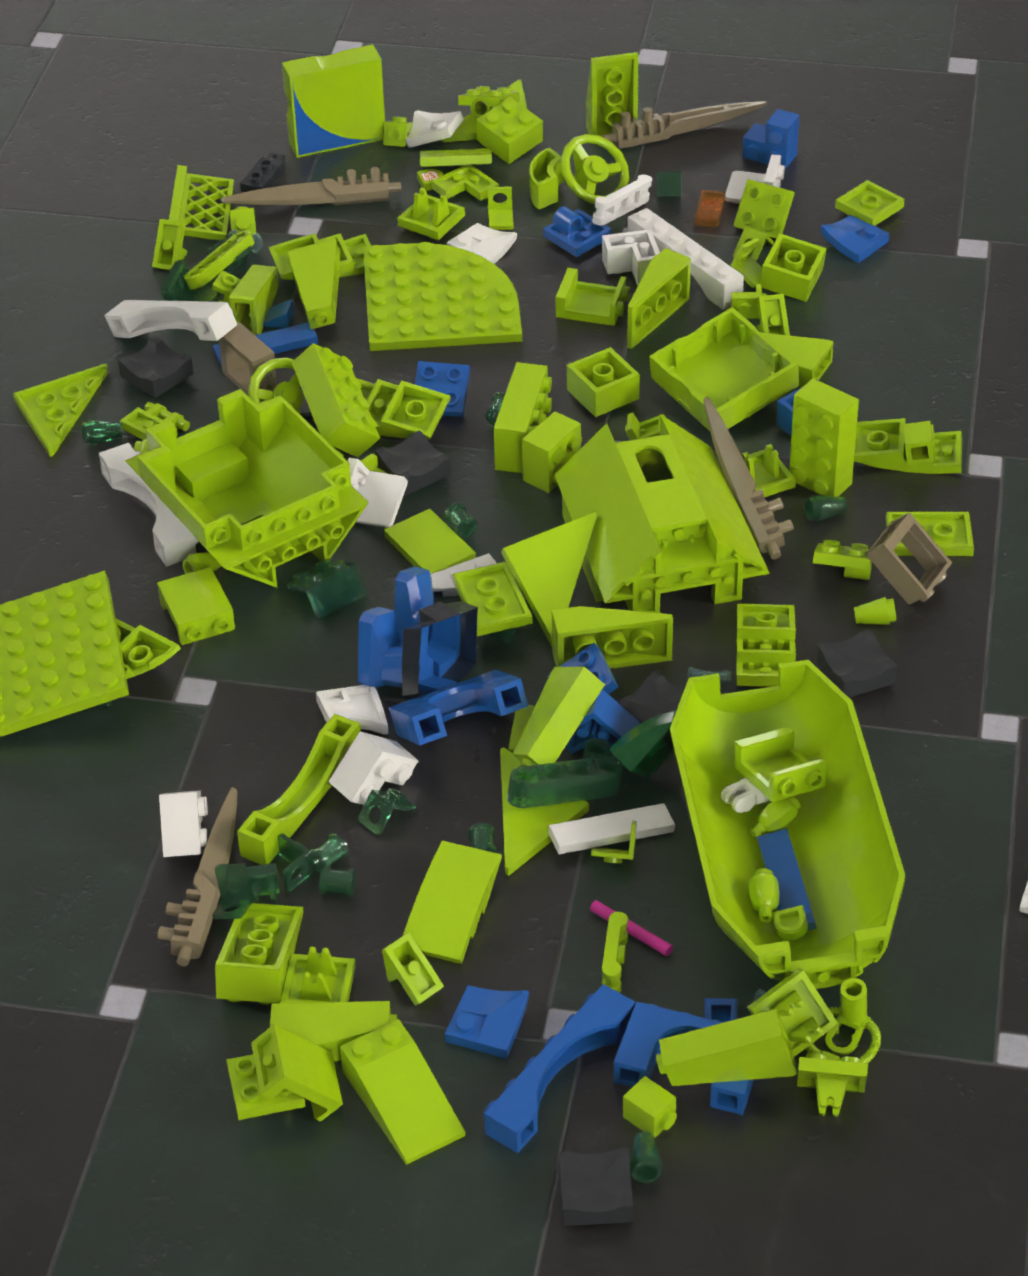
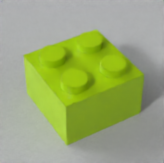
M509 97L476 120V140L486 148H491L494 154L510 164L543 141V120L512 97Z
M779 233L762 265L761 287L807 302L823 271L827 248Z
M610 347L568 364L567 390L597 417L638 400L640 374Z
M553 412L522 439L524 482L547 493H550L558 486L554 474L581 449V423L560 413Z

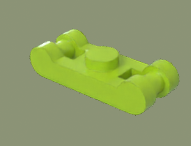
M614 912L610 915L602 964V985L604 984L620 993L622 973L620 964L625 962L626 944L628 942V931L626 930L628 927V916L623 912Z

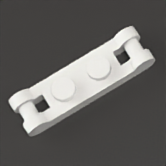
M639 175L637 181L606 197H597L595 200V208L597 209L593 214L592 222L596 225H605L647 203L650 195L648 188L651 187L652 177Z

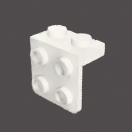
M771 155L766 174L733 171L725 194V200L740 204L747 179L780 188L785 166L781 165V155Z
M349 458L351 485L369 502L356 523L385 528L391 527L408 484L407 479L404 476L369 471L359 459Z

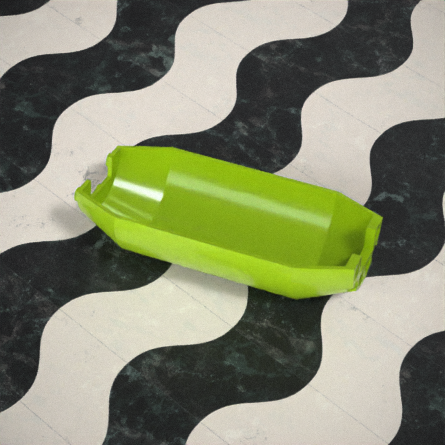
M809 660L779 664V686L721 694L719 673L689 678L672 721L670 733L711 908L717 924L771 979L783 981L800 968L805 971L814 987L819 989L839 985L849 978L860 976L863 974V968L873 961L878 962L888 946L905 883V872L852 700ZM784 727H789L794 731V748L809 762L821 758L827 762L826 787L795 796L801 804V808L797 810V817L783 828L788 831L817 929L807 931L805 935L796 940H785L778 935L773 915L770 922H761L759 920V911L752 907L749 895V880L754 876L756 870L766 868L758 840L751 835L750 830L758 824L760 812L771 801L755 804L750 811L738 813L733 810L731 803L726 804L720 796L725 787L746 778L735 768V741Z

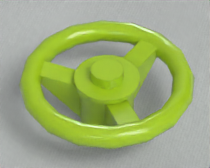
M584 134L572 138L565 145L561 156V171L567 186L577 197L590 204H595L597 197L608 196L594 195L596 184L620 173V181L618 187L612 193L628 185V164L622 152L611 141L599 135ZM586 143L596 144L606 149L613 156L616 163L607 164L599 156H588L581 145ZM572 152L576 170L574 176L570 169V158Z
M276 358L260 365L250 378L248 397L255 404L281 395L298 413H302L299 408L303 404V393L299 388L301 385L296 373L289 382L278 384L274 391L259 389L260 382L270 371L276 368H290L294 370L291 363L294 360L290 358Z

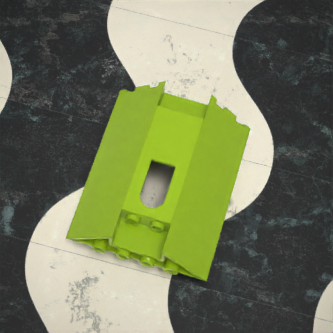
M241 389L217 399L220 420L178 438L176 436L175 424L170 419L146 429L148 451L125 460L223 568L277 587L275 567L309 551L326 566L369 503L351 485L350 463L281 395L269 401L265 400L255 404Z
M661 414L660 435L615 443L609 426L606 423L554 474L562 493V516L565 523L593 512L597 514L582 562L583 570L596 602L604 601L606 604L625 600L629 611L660 613L661 593L712 584L711 598L715 605L742 600V582L744 578L770 574L712 447Z

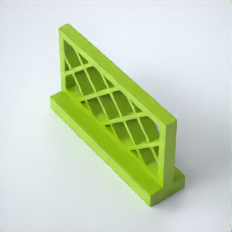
M178 165L169 220L181 221L186 223V225L192 223L196 226L195 228L185 227L184 236L226 241L231 203L223 202L217 204L215 200L232 195L234 179L187 173V166ZM192 183H199L201 186L195 187ZM217 186L228 187V188H225V189H223V190H219V189L217 188ZM209 190V191H211L213 194L207 196V195H206L205 193H203V192ZM196 195L200 199L194 201L190 197ZM208 204L211 208L205 210L201 206ZM194 209L198 213L191 215L188 211ZM218 212L222 216L216 218L212 214ZM206 218L209 222L203 224L199 220ZM216 226L221 231H213L211 228Z

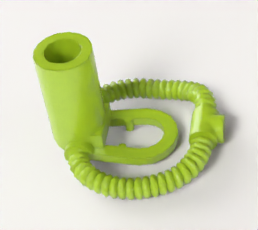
M849 978L841 984V1006L829 1008L833 1016H837L836 1021L838 1022L835 1027L827 1032L825 1037L826 1046L832 1053L820 1051L813 1043L805 1048L808 1054H823L827 1056L828 1060L840 1061V1057L837 1055L852 1053L858 1046L863 1030L867 1028L871 1033L872 1041L868 1050L859 1059H861V1063H869L875 1057L877 1051H879L881 1032L877 1024L871 1020V1017L867 1016L866 984L858 978ZM842 1024L856 1029L848 1046L841 1048L832 1042L833 1036L839 1034V1028Z

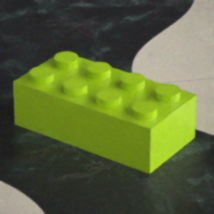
M313 343L291 362L319 434L331 446L359 457L380 439L376 429L377 423L369 412V404L363 397L360 389L361 384L355 377L352 370L353 365L347 357L339 356L329 348H323Z
M516 362L494 426L495 470L523 473L522 439L547 418L546 413L550 414L552 408V398L548 397L552 385V377H548V366Z
M811 379L794 394L789 471L795 477L797 484L834 501L852 485L859 399L816 379Z

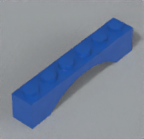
M604 984L595 993L589 994L582 1008L576 1014H571L567 1018L564 1027L556 1036L552 1035L547 1040L544 1049L536 1057L533 1056L529 1059L524 1071L516 1079L513 1078L508 1082L501 1096L496 1101L492 1100L487 1105L483 1114L485 1134L514 1152L519 1153L538 1131L540 1101L546 1087L554 1076L569 1062L600 1047L617 1044L624 1036L636 1002Z

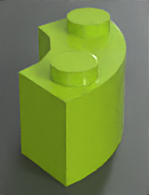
M549 147L534 157L529 168L530 198L538 210L558 202V185L564 182L561 171V156Z

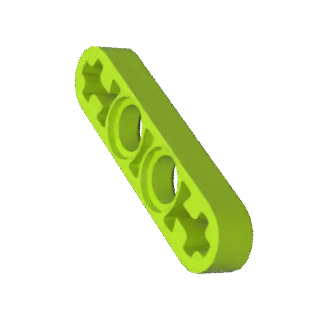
M243 230L234 234L186 273L184 279L189 289L193 290L206 285L252 247L255 241L251 232Z

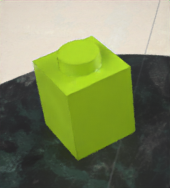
M931 422L903 424L907 465L935 462Z
M644 1076L623 1096V1117L652 1138H655L663 1129L668 1130L674 1124L677 1117L676 1097Z

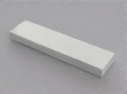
M662 803L549 825L548 834L558 854H564L630 841L632 820L637 821L636 839L674 832L675 823L665 804Z

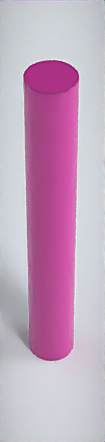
M597 900L590 906L591 912L606 921H609L610 915L616 912ZM628 919V927L626 929L628 934L666 957L671 954L673 945Z

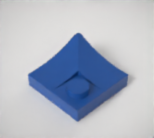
M852 215L833 224H823L820 229V233L831 245L857 263H860L889 242V233Z
M468 985L445 1032V1042L507 1059L525 1013L529 991H498Z

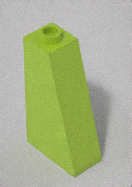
M336 239L287 251L291 270L310 329L335 323L340 271V256Z
M252 265L229 297L230 308L233 311L236 323L240 322L254 335L261 334L264 320L279 288L277 267Z
M759 332L764 338L775 343L798 363V387L802 388L811 379L819 380L832 363L834 341Z
M554 667L513 752V755L521 761L520 766L526 771L533 774L535 772L549 773L605 686L585 667Z
M390 1001L271 1004L270 1027L276 1024L331 1051L334 1062L341 1060L340 1046L397 1020V1014H391Z
M777 1009L660 1039L661 1054L656 1055L661 1075L667 1074L672 1086L798 1075L793 1048Z

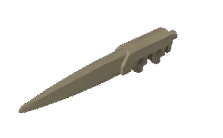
M755 101L723 104L676 113L669 112L661 116L656 113L653 114V118L652 108L645 107L643 108L642 120L639 121L636 118H631L630 120V113L622 112L620 124L618 125L617 122L612 123V132L604 134L602 137L614 142L618 149L669 139L673 135L698 130L739 117L764 107L767 102Z
M373 167L370 169V179H367L366 174L361 175L362 179L357 180L356 171L349 169L346 171L347 181H343L342 177H337V182L333 179H322L320 182L270 187L226 196L221 201L224 203L250 205L331 203L338 206L389 201V193L401 192L402 190L401 182L389 183L388 173H384L383 177L380 178L379 168Z
M706 396L703 402L707 421L726 481L731 488L761 553L769 552L771 559H778L781 557L779 548L785 545L783 533L794 529L792 521L789 519L779 524L775 521L773 512L784 508L781 499L777 498L767 502L762 489L755 490L756 484L731 434L711 400Z
M234 787L230 789L209 836L198 871L193 880L195 890L187 889L186 900L182 904L167 903L166 915L177 916L178 925L175 924L174 928L160 926L158 930V939L171 941V954L178 956L176 962L180 966H187L190 959L200 958L220 898L229 864L235 829L237 789Z

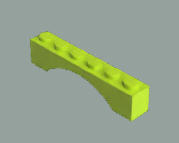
M334 713L318 733L307 761L290 787L270 806L253 811L238 829L237 834L241 857L265 867L269 865L332 787L329 780L361 731L360 723Z

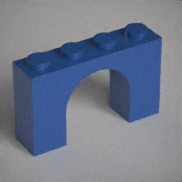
M494 670L389 707L397 736L417 745H423L447 736L443 722L452 718L482 711L503 716L528 707V702L521 678Z
M636 1002L614 1060V1083L633 1087L644 1076L650 1079L657 1062L656 1055L661 1054L660 1039L723 1022L694 1016L687 1012L661 1008L654 1004ZM755 1079L712 1083L710 1107L743 1115Z

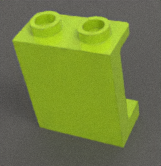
M568 268L555 297L556 317L615 326L618 316L622 317L624 301L628 302L630 296V287L626 286V277L621 276L617 287L578 281V269Z
M211 567L157 582L160 604L163 610H168L177 628L181 645L235 629L233 609Z
M789 727L735 741V768L772 803L826 787L827 762L822 758L809 762L794 748V731Z
M273 1024L251 1042L261 1096L271 1100L282 1090L287 1089L310 1100L314 1119L320 1122L343 1105L331 1051L276 1024Z

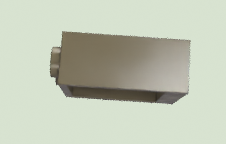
M240 322L219 339L222 373L248 395L250 378L260 365L270 359H275L274 352ZM276 369L264 376L260 382L259 389L274 391L277 386Z
M910 512L892 521L866 553L867 557L908 605L918 600L924 602L929 599L935 592L933 590L934 586L946 578L947 574L945 572L952 564ZM900 541L926 570L919 581L893 551Z

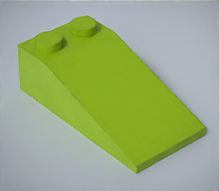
M638 52L591 58L586 100V128L589 134L602 137L604 134L612 132V123L617 122L618 125L620 124L622 112H629L630 120L631 118L638 120Z
M665 248L652 258L628 305V348L632 349L690 299L691 258L668 248Z
M584 606L551 610L552 654L556 667H560L592 643H595L600 648L610 669L672 660V614Z
M241 902L215 964L216 999H226L230 1002L254 1001L264 1005L280 1003L291 954H294L303 907Z
M399 1019L340 1046L342 1072L406 1165L466 1136L465 1130L415 1041Z

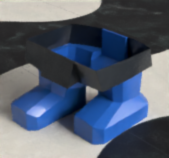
M412 567L400 571L395 580V612L394 610L376 607L364 611L359 619L358 683L375 688L384 685L402 688V696L429 694L457 684L476 664L478 607L463 601L448 604L440 601L434 604L432 576L429 570Z

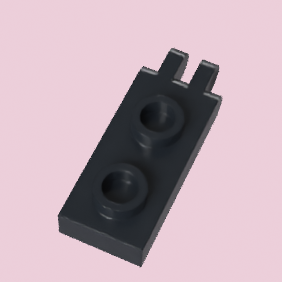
M271 152L267 157L262 156L240 182V190L248 192L269 188L285 168V155L279 154L277 156V153Z

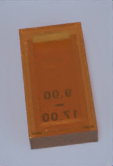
M702 190L694 225L719 227L726 201V192Z

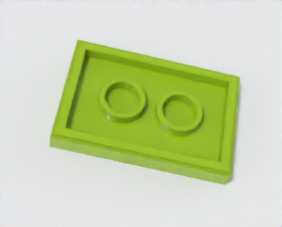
M491 148L420 151V166L422 167L492 163Z
M427 509L384 529V537L414 567L429 570L431 574L476 558V552L431 509Z
M886 512V528L892 521L909 512ZM910 512L946 556H973L974 544L969 512ZM901 541L893 550L897 556H913Z
M506 562L452 574L453 583L461 601L478 607L477 636L532 624L531 612Z

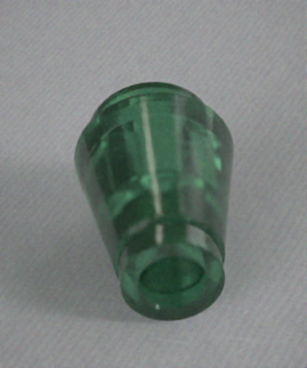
M89 419L88 422L82 423L83 442L85 444L90 443L92 446L122 438L121 423Z
M812 495L804 502L805 516L808 520H813L814 522L845 513L847 510V502L844 497Z
M639 1132L635 1135L629 1162L630 1173L635 1180L641 1183H651L657 1180L663 1170V1163L654 1136L650 1132Z

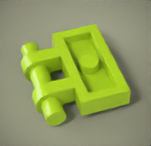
M147 402L144 410L139 407L120 420V425L124 431L144 440L147 438V428L168 419L175 424L176 436L178 435V429L187 431L190 427V422L177 412L171 413L167 411L166 407L159 403Z

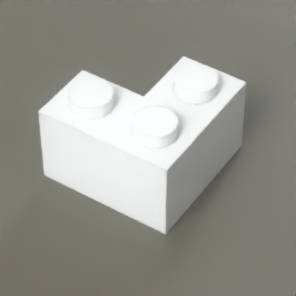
M651 229L602 235V261L607 274H620L632 271L635 281L639 285L650 261L655 255L660 253Z
M360 731L329 782L350 802L370 806L385 781L403 786L405 781L412 775L418 760L397 741Z
M201 790L160 794L163 857L202 854V847H206L208 842L207 829H201L202 816L208 815L207 797H201Z

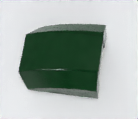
M676 711L658 715L634 727L623 735L610 748V751L631 772H637L649 779L674 751L670 727Z

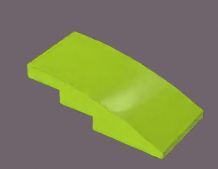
M316 233L268 248L281 279L294 280L287 251L336 239L340 256L339 278L365 273L363 246H371L367 235L363 234L343 240L341 233L318 240Z
M358 379L361 384L360 389L363 397L369 404V412L377 423L376 429L378 434L382 436L407 439L411 434L420 430L427 440H430L450 401V395L402 380L399 385H395L380 379L377 380L376 384Z
M905 418L857 422L854 462L901 472L926 474L962 473L961 431L934 433V426L932 424L935 462L907 465L903 424H906Z
M737 603V686H779V664L795 662L794 605Z
M442 841L420 887L403 935L410 932L422 953L426 956L462 964L469 940L474 938L480 915L485 913L502 855Z

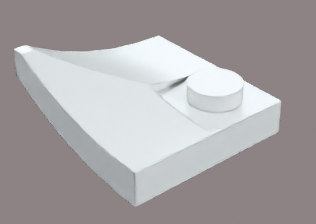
M415 111L412 127L406 138L408 147L411 148L451 137L464 120L461 111L452 113Z
M477 223L448 241L447 245L481 255L495 264L516 241L517 233L497 231Z
M360 685L316 692L317 704L326 722L335 713L360 723L361 729L378 732L383 735L388 734L386 716L375 687Z

